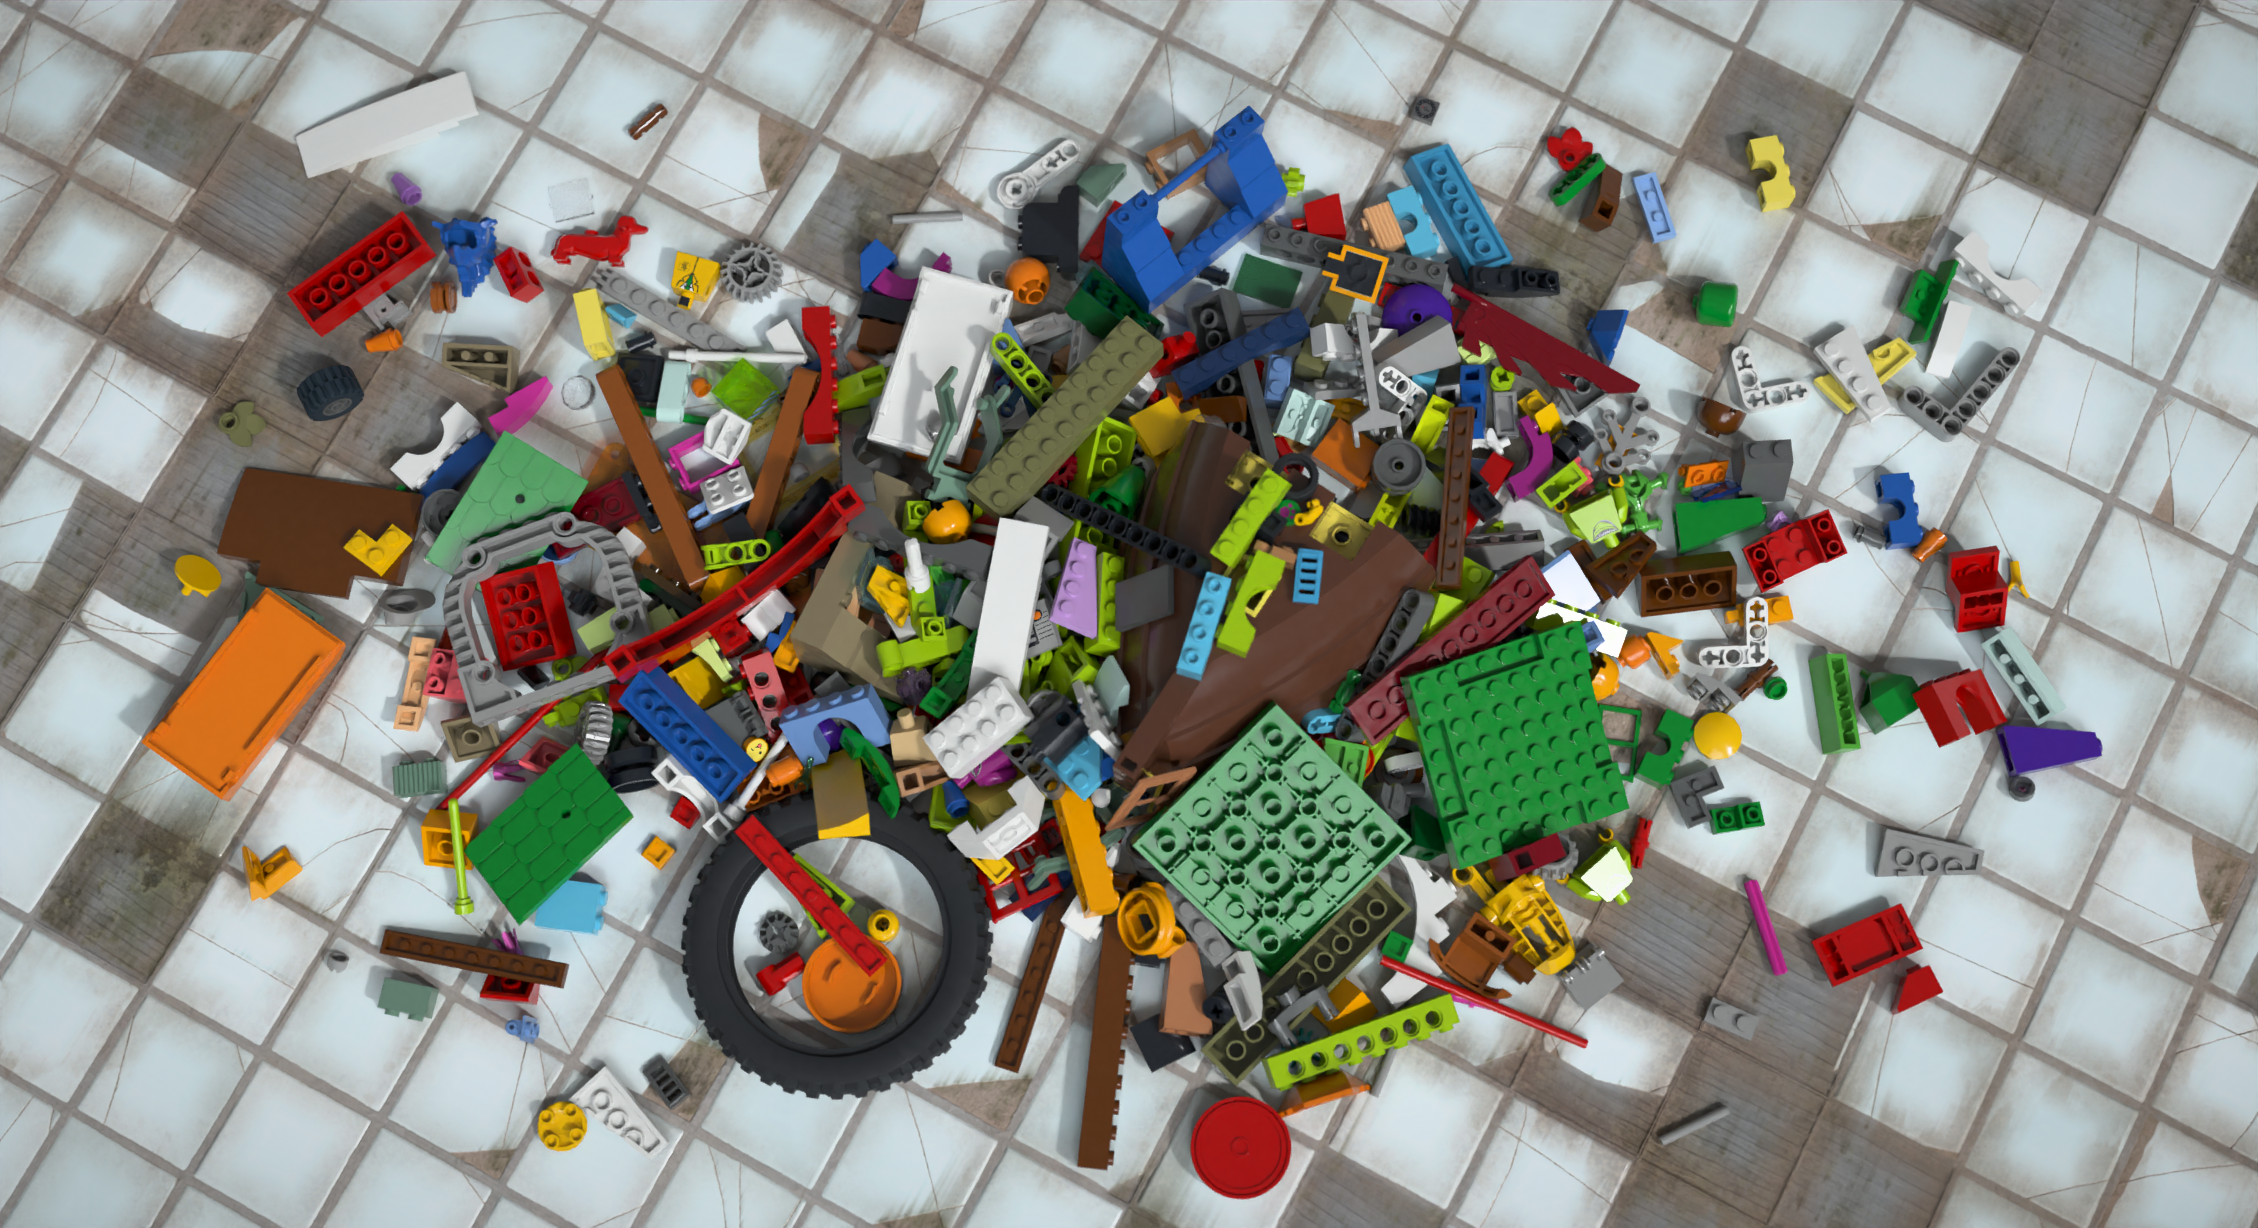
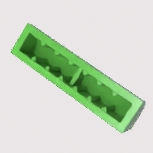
M1824 654L1808 660L1823 755L1839 754L1861 749L1846 654Z

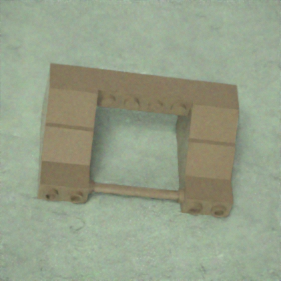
M876 471L873 477L876 485L877 502L866 504L881 508L893 526L901 531L906 501H921V494L909 484ZM848 528V531L842 535L790 635V639L799 662L829 675L837 671L846 682L855 686L871 683L879 696L903 706L906 699L909 700L911 696L912 685L918 669L892 677H883L876 656V646L889 641V639L871 626L866 625L844 608L850 605L853 597L851 593L855 586L858 587L863 579L862 572L865 566L871 564L874 557L873 551L876 547L874 543L868 541L861 543L855 540ZM927 537L928 543H929V544H934V543H932V542L929 540V538ZM955 571L953 574L955 579H967L964 577V574ZM940 591L935 599L937 616L945 602Z

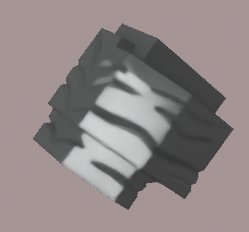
M1383 782L1368 787L1367 794L1393 820L1408 814L1411 798L1406 797L1407 788L1402 784L1393 783L1387 785Z

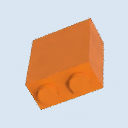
M1339 418L1311 454V459L1319 468L1357 493L1360 488L1365 489L1372 480L1370 477V466L1380 446L1358 432L1360 447L1355 448L1351 426Z

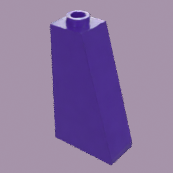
M2003 726L1996 731L2009 778L2087 762L2102 756V743L2097 738L2095 732L2021 726Z

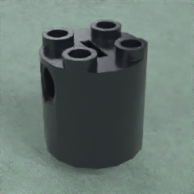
M1065 695L1058 696L1023 731L1032 741L1026 749L1038 762L1048 757L1056 766H1059L1089 736L1088 731L1090 727L1088 728L1085 724V715L1082 712L1077 714L1076 711L1079 708ZM1070 719V723L1064 726L1066 720Z

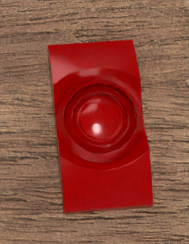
M1902 903L1811 941L1832 987L1923 949Z

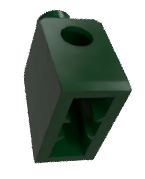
M1415 804L1410 806L1408 814L1398 819V825L1412 840L1399 852V855L1422 861H1430L1441 854H1447L1439 820Z

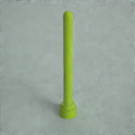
M451 798L448 801L458 893L456 902H454V913L465 915L475 911L474 901L468 896L458 800Z

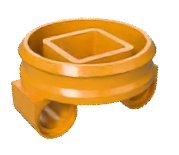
M1148 882L1140 888L1132 889L1124 896L1118 909L1117 925L1124 944L1132 952L1138 955L1157 954L1158 958H1167L1186 943L1184 932L1175 926L1174 910L1162 885L1157 882ZM1140 914H1149L1154 927L1147 933H1145L1138 917Z

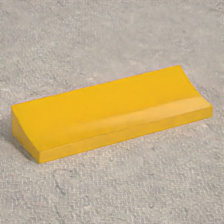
M845 749L828 755L827 762L810 767L819 839L870 835L869 811L860 757L851 760Z

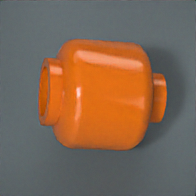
M1629 634L1624 639L1619 656L1615 658L1623 668L1628 665L1631 669H1637L1650 659L1651 654L1649 651L1652 648L1641 634L1638 636L1636 634Z

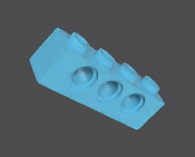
M1210 572L1206 573L1178 661L1177 674L1199 681L1202 680L1214 636L1230 591V578Z

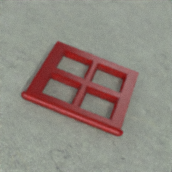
M1041 830L1036 831L1004 855L1015 869L1010 873V876L1004 878L998 885L995 883L990 885L987 875L972 861L978 871L976 877L979 885H984L987 894L984 900L987 908L991 910L992 922L994 924L1064 891L1057 872L1051 873L1047 877L1049 886L1030 895L1027 891L1023 877L1033 873L1032 869L1036 864L1020 871L1014 853L1035 844L1039 856L1045 855L1047 859H1050L1051 855ZM1014 882L1019 900L998 909L993 891Z

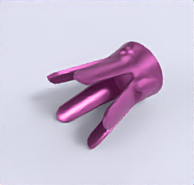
M520 759L506 763L502 761L495 762L493 770L488 771L493 773L495 781L509 780L519 783L526 781L524 777L508 774L525 769L519 764H510Z
M515 927L513 928V934L512 932H508V934L506 932L502 933L505 945L498 938L491 939L500 951L525 955L519 947Z

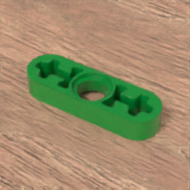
M1600 153L1588 155L1550 190L1549 197L1555 206H1562L1568 203L1605 169L1606 162Z

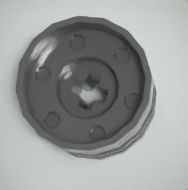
M441 489L433 492L425 500L422 506L421 519L424 527L430 534L436 537L440 535L463 498V494L453 489Z

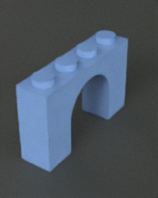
M871 683L857 685L852 689L842 692H834L823 698L811 699L800 705H791L782 710L779 721L780 728L804 768L827 762L830 746L818 724L828 718H843L851 721L859 728L864 738L875 748L891 743L890 731L893 721Z

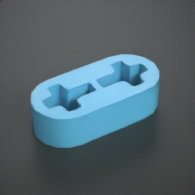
M1329 708L1315 709L1303 717L1301 724L1310 734L1335 732L1342 713H1334Z

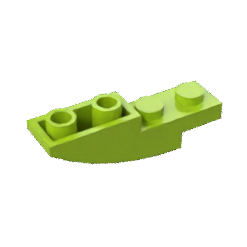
M883 364L839 381L838 391L834 392V398L838 399L839 412L870 404L868 399L881 396L890 367L884 369Z

